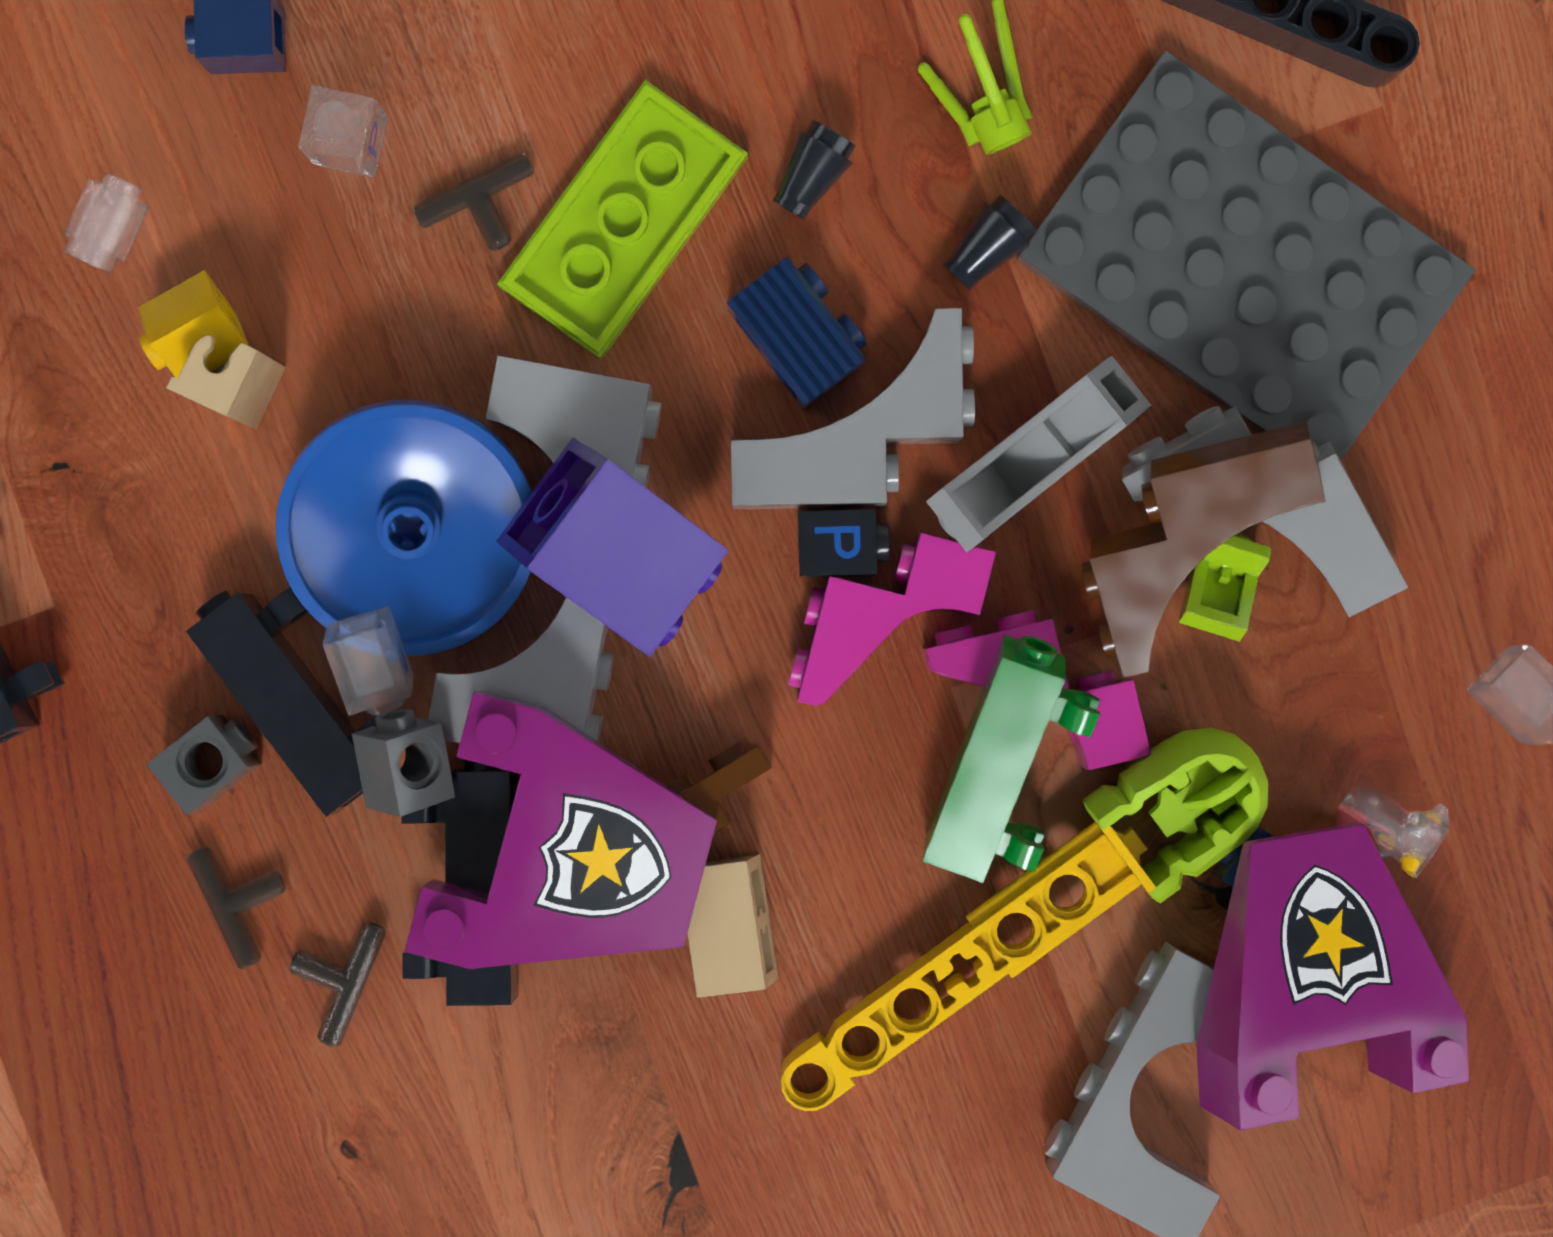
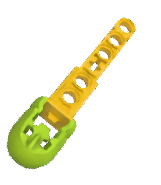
M1215 728L1184 730L1156 745L1150 750V756L1137 759L1119 772L1117 786L1103 784L1083 799L1085 809L1095 821L1040 861L1035 871L1028 870L966 915L968 923L836 1018L825 1038L818 1031L792 1050L783 1060L780 1069L781 1087L786 1100L795 1108L803 1111H817L829 1105L855 1086L854 1077L873 1073L1007 974L1011 978L1017 976L1140 885L1145 888L1154 900L1162 903L1181 889L1183 875L1197 877L1235 850L1259 827L1268 807V780L1258 756L1250 746L1235 734ZM1171 784L1176 790L1171 791L1167 786ZM1158 792V802L1148 813L1166 837L1178 831L1188 834L1174 845H1166L1160 849L1154 860L1141 867L1140 855L1148 850L1131 826L1124 832L1113 829L1111 825L1124 815L1132 816L1142 808L1143 802ZM1209 808L1214 811L1212 815L1207 811ZM1063 875L1077 876L1084 884V892L1081 899L1069 907H1060L1049 899L1051 884ZM1010 913H1022L1032 920L1030 936L1019 944L1004 943L997 936L999 922ZM960 953L966 960L976 955L978 958L972 963L976 973L968 979L961 973L951 976L943 982L945 990L949 995L944 999H940L934 983L925 975L934 970L938 982H940L953 971L950 959L954 955ZM909 988L922 990L929 997L927 1011L916 1019L900 1017L894 1010L893 1004L900 992ZM856 1026H866L874 1030L878 1035L876 1048L865 1056L849 1054L842 1046L843 1037L849 1029ZM808 1063L819 1065L827 1074L825 1085L814 1093L798 1091L791 1083V1076L797 1067Z

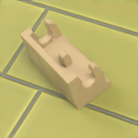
M210 335L204 336L193 346L179 378L171 377L166 388L257 430L286 367L260 351L240 343L229 357V361L221 365L217 373H211L207 368L206 359L208 354L214 349L215 339Z
M760 854L706 861L687 933L697 998L766 990L779 979Z

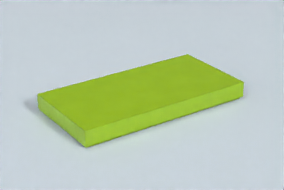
M645 80L497 285L602 361L748 159V153Z

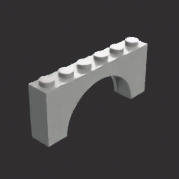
M497 356L486 420L494 426L511 430L534 442L548 455L553 463L573 437L608 458L647 488L650 465L640 464L644 439H656L662 403L652 401L653 390L650 384ZM566 597L559 613L548 629L535 643L512 660L498 667L471 674L437 673L428 720L442 722L445 740L460 743L473 692L486 691L546 707L599 742L603 716L592 714L596 691L597 689L608 690L613 669L614 653L604 651L608 627Z

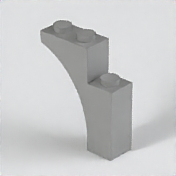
M962 308L935 309L925 338L905 370L878 397L852 415L829 426L805 434L778 439L731 440L733 509L884 507L887 504V492H898L899 489L898 454H886V444L959 443L964 437L963 428L974 427L975 421L974 390L963 389L962 364H973L974 333L973 326H962Z
M1219 406L1209 408L1187 421L1185 427L1188 432L1167 443H1164L1162 437H1157L1132 450L1127 455L1130 463L1122 467V481L1134 502L1143 500L1141 484L1151 482V460L1251 435L1237 407L1234 406L1225 412H1222ZM1329 441L1320 447H1317L1315 442H1312L1326 502L1282 513L1262 522L1270 525L1290 539L1312 560L1336 593L1348 617H1351L1407 589L1408 586L1331 442Z

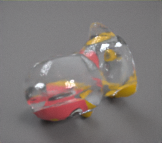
M1359 787L1350 791L1336 811L1337 826L1356 822L1364 824L1381 857H1393L1401 863L1402 869L1415 879L1432 859L1450 829V817L1448 809L1444 804L1440 803L1429 811L1408 812L1393 797L1372 787Z

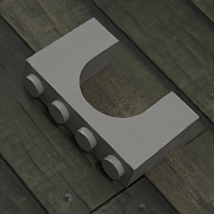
M1166 941L1159 953L1152 950L1141 964L1135 978V984L1140 986L1136 997L1129 1009L1122 1006L1113 1016L1104 1040L1110 1043L1098 1066L1090 1063L1082 1073L1074 1091V1097L1079 1099V1102L1068 1122L1060 1119L1054 1125L1046 1140L1043 1153L1049 1156L1045 1164L1052 1178L1160 1237H1198L1219 1200L1220 1194L1208 1180L1158 1154L1140 1142L1134 1132L1130 1118L1131 1091L1138 1074L1146 1063L1166 1048L1182 1043L1197 1042L1214 970L1212 966Z

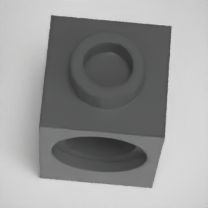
M396 710L375 717L376 726L352 733L366 808L402 817L455 797L442 722L415 717L413 710ZM405 749V761L403 766L399 768L400 756Z
M214 715L204 718L146 765L182 811L189 815L203 811L262 763L252 752L258 745L248 729L234 717L228 721L224 715ZM207 742L215 745L220 750L223 758L222 769L214 778L205 775L200 770L197 762L198 752Z

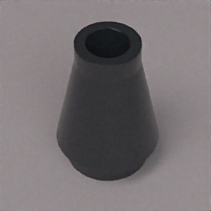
M812 119L805 133L800 130L798 131L779 190L772 201L805 220L811 209L853 164L848 159L856 145Z
M999 195L990 205L985 202L982 204L953 254L943 266L965 287L971 290L980 280L1029 247L1030 245L1026 240L1036 231V228L1008 200Z

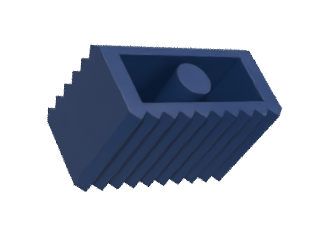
M787 256L768 272L753 281L748 287L741 290L736 296L732 297L727 302V311L788 389L799 406L805 410L864 365L866 358L860 349L867 344V341L858 327L845 313L835 319L821 299L829 294L815 271L807 263L797 269Z

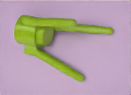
M992 0V9L1009 95L1006 89L999 90L980 37L977 35L973 21L968 14H962L959 17V24L986 94L985 97L971 105L975 116L973 118L969 116L929 64L923 62L918 66L920 75L960 126L968 147L980 142L985 155L1012 146L1032 134L1027 121L1033 117L1024 99L1009 21L1003 0Z

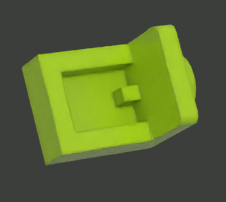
M1238 533L1209 553L1189 573L1178 623L1240 642L1248 631L1258 577L1270 560L1271 548L1252 542L1245 535Z

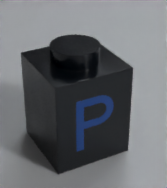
M876 509L798 512L799 578L877 575V562H889L888 524H876Z

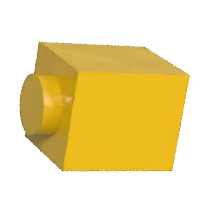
M205 270L137 307L146 332L138 337L142 349L157 370L167 366L177 379L193 346L204 336L210 335L215 339L214 349L208 354L206 359V365L210 372L227 363L229 357L240 343L249 346L236 312Z

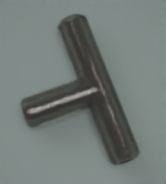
M520 152L414 205L413 212L420 226L428 228L469 208L489 250H500L509 245L512 238L491 196L532 176L534 169L526 153Z
M205 846L188 854L186 860L237 967L244 969L259 962L261 954L241 913L283 894L286 886L279 872L272 870L230 891L209 847Z
M373 922L362 924L345 967L303 950L297 951L293 956L289 966L291 974L335 991L317 1035L321 1043L331 1047L341 1045L387 933L384 927Z

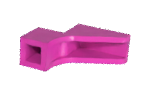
M920 533L916 538L915 546L903 544L894 581L905 584L902 595L831 576L828 578L826 589L813 586L804 624L816 626L810 651L797 648L788 683L789 686L800 688L797 701L809 705H820L826 702L900 623L917 613L932 610H948L973 616L980 615L996 552L973 547L966 553L958 542Z
M1034 610L997 618L999 631L974 637L972 625L934 633L937 646L923 649L926 664L936 674L984 687L1004 635L1018 640L1022 636L1036 637L1052 644L1057 649L1058 654H1061L1053 619L1036 622ZM1113 670L1076 678L1078 690L1092 694L1100 699L1096 709L1100 711V716L1091 737L1082 736L1067 730L1074 744L1079 766L1086 770H1092L1150 756L1151 751L1134 680L1123 679L1116 681ZM1065 677V682L1062 687L1066 690L1069 689L1067 677Z

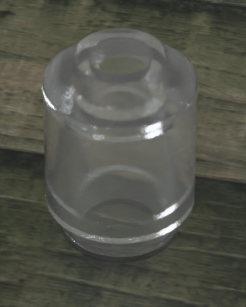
M108 173L105 174L102 183L88 179L64 232V235L69 237V240L63 252L112 274L118 260L125 262L149 209L147 205L138 201L142 189Z

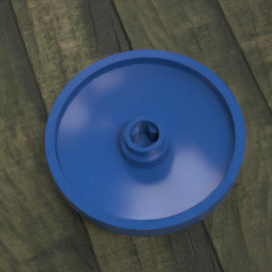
M391 400L377 402L348 412L329 423L306 444L294 461L281 491L277 508L276 544L285 577L301 604L319 623L340 638L359 647L384 654L400 655L399 642L404 656L438 653L469 642L487 631L508 612L522 592L531 571L501 547L496 540L530 496L532 490L522 466L512 451L492 430L475 418L451 407L429 401Z

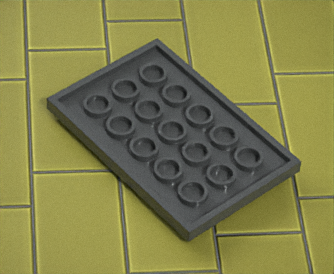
M1166 50L1028 242L1030 246L1024 249L1017 258L1018 262L1222 407L1229 410L1236 406L1244 422L1259 433L1307 421L1312 442H1315L1316 446L1320 447L1330 441L1340 461L1476 271L1473 267Z

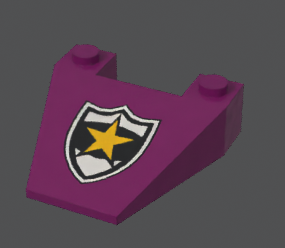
M486 691L473 692L456 757L521 774L489 894L435 879L421 887L404 952L467 969L684 947L717 819L548 708Z
M1356 822L1244 841L1196 1042L1200 1107L1240 1131L1299 1118L1296 1054L1367 1039L1368 1071L1411 1093L1469 1082L1467 1019L1365 825Z

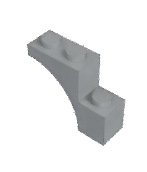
M1110 356L926 502L938 516L942 528L950 536L954 537L967 553L1152 405L1114 357Z

